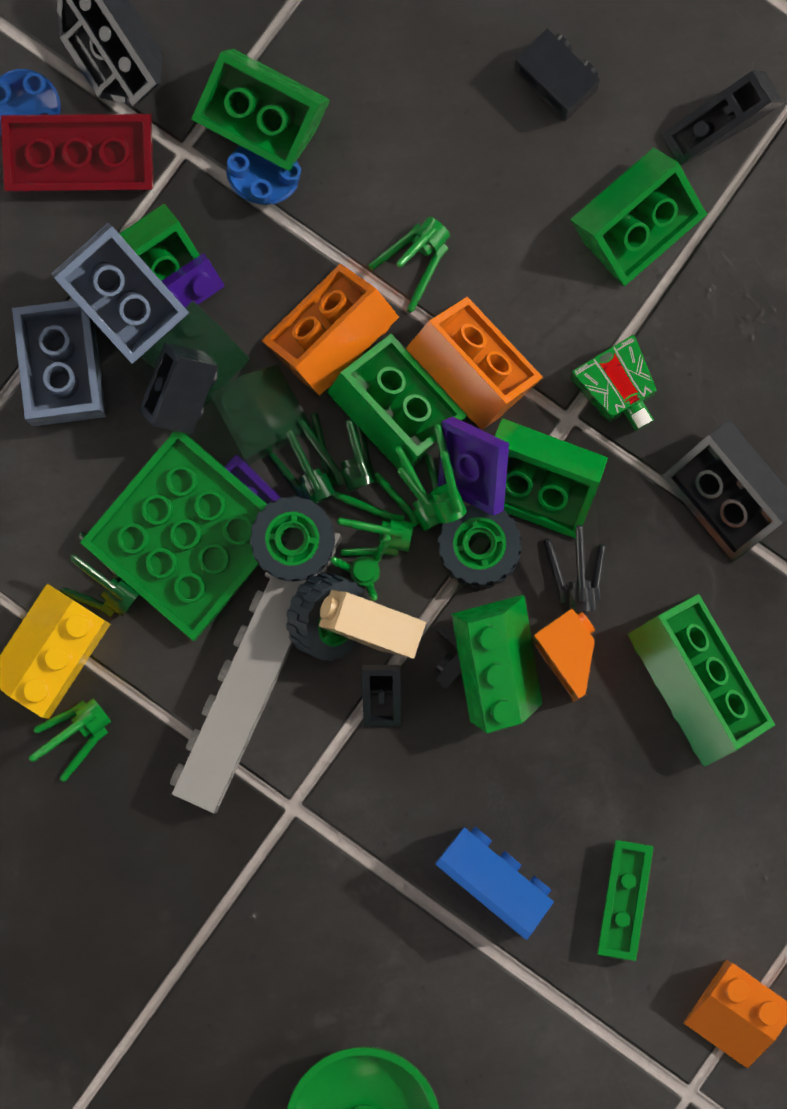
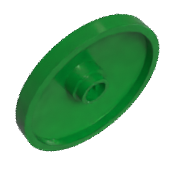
M359 1046L333 1052L316 1062L297 1084L287 1109H439V1105L431 1085L411 1062L394 1052L382 1048Z

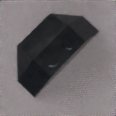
M57 0L59 38L98 98L137 106L161 83L162 51L129 0Z

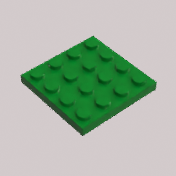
M174 431L80 543L192 641H196L260 566L255 560L250 546L251 527L256 520L257 514L266 507L267 503L186 433Z

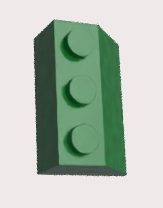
M230 49L220 53L191 120L290 171L315 134L330 99L235 49Z
M653 147L572 217L570 221L588 249L617 281L625 287L702 220L707 213L680 164Z
M165 204L119 234L160 281L200 255L180 222Z
M392 333L340 372L327 392L397 469L403 468L395 452L396 447H402L413 467L438 445L434 430L436 424H440L442 427V421L450 417H455L461 421L467 417V414Z
M502 418L495 437L509 443L504 510L508 514L576 539L575 528L577 525L583 526L601 481L608 457Z
M519 595L452 613L470 722L485 733L522 724L543 704L525 596Z

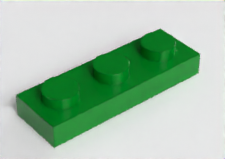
M614 840L597 949L598 955L636 961L654 846Z

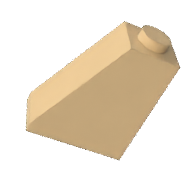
M331 590L320 609L321 621L319 627L375 650L413 659L426 625L425 621L343 591Z

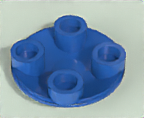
M15 69L0 76L1 137V115L60 114L61 106L57 90L44 75L29 69Z
M239 146L227 160L226 175L230 186L240 197L255 204L270 205L282 202L294 193L299 184L301 168L296 161L292 169L287 171L250 150Z

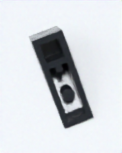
M752 70L661 135L680 166H683L755 124L784 104L767 74L762 71Z

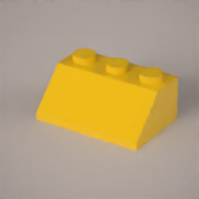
M47 583L0 655V690L38 716L50 719L111 624Z

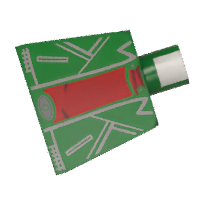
M631 335L572 371L571 381L609 423L625 415L634 431L637 432L654 421L644 402L652 398L657 389L634 335Z

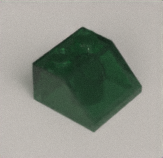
M192 301L185 308L189 313L141 357L154 371L164 342L204 351L219 366L216 382L210 388L206 397L205 408L250 361V358L207 313Z
M278 364L242 375L209 393L248 465L289 444L290 442L286 435L288 429L294 432L296 439L302 437L304 432L298 425L300 419L304 420L311 430H314Z

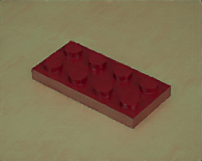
M151 113L1 115L4 191L154 189Z

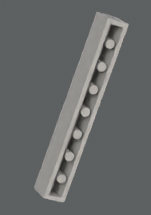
M296 528L289 529L282 538V543L286 544L285 548L288 550L300 548L304 541L303 533ZM337 532L334 533L335 547L331 557L334 556L342 539L341 534ZM328 561L325 567L318 573H326L330 565V561ZM267 572L265 573V577L270 580L265 591L258 590L253 598L249 611L253 612L254 615L249 626L242 625L237 633L233 645L238 647L233 661L226 659L217 680L223 683L217 696L210 694L205 703L202 715L207 718L201 731L195 728L189 738L186 750L191 751L186 764L182 765L179 763L172 775L170 784L175 786L172 795L207 811L217 813L294 644L290 641L288 637L289 631L286 628V623H288L287 610L290 608V601L297 593L298 587L307 581L306 579L285 581L273 577Z

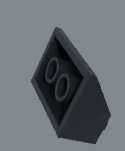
M730 420L710 433L662 475L733 562L787 520L786 486Z

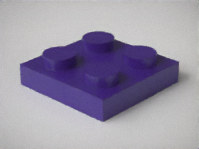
M455 417L443 420L442 431L456 486L462 500L493 516L504 511L509 443ZM441 457L439 462L438 487L447 484L442 467Z

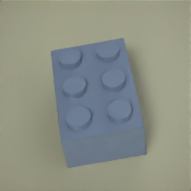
M109 223L104 225L51 273L54 279L132 364L189 313Z
M74 300L12 308L25 420L33 427L106 417L94 321Z

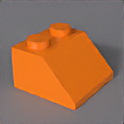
M570 609L532 637V643L575 702L586 694L595 641L591 634L595 629L583 612L577 615L573 609Z
M726 960L683 1023L748 1069L777 1039L787 1024V1001L734 963Z

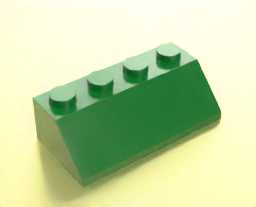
M699 594L627 634L636 653L640 656L653 678L655 686L660 690L671 709L674 719L679 723L691 744L692 750L704 767L738 750L775 726Z

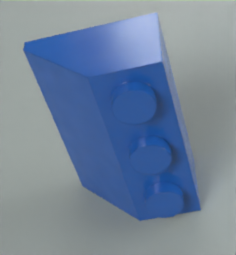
M474 826L471 831L463 827L435 861V864L527 940L554 903L547 896L552 890L536 876H533L529 881L521 875L518 870L522 865L506 851L500 856L488 847L492 840Z

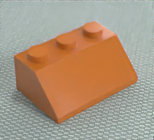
M340 263L261 341L305 385L320 396L327 388L332 386L340 372L360 358L380 336L389 330L390 326L399 316L377 288Z
M468 297L428 321L405 348L481 430L500 418L543 378Z

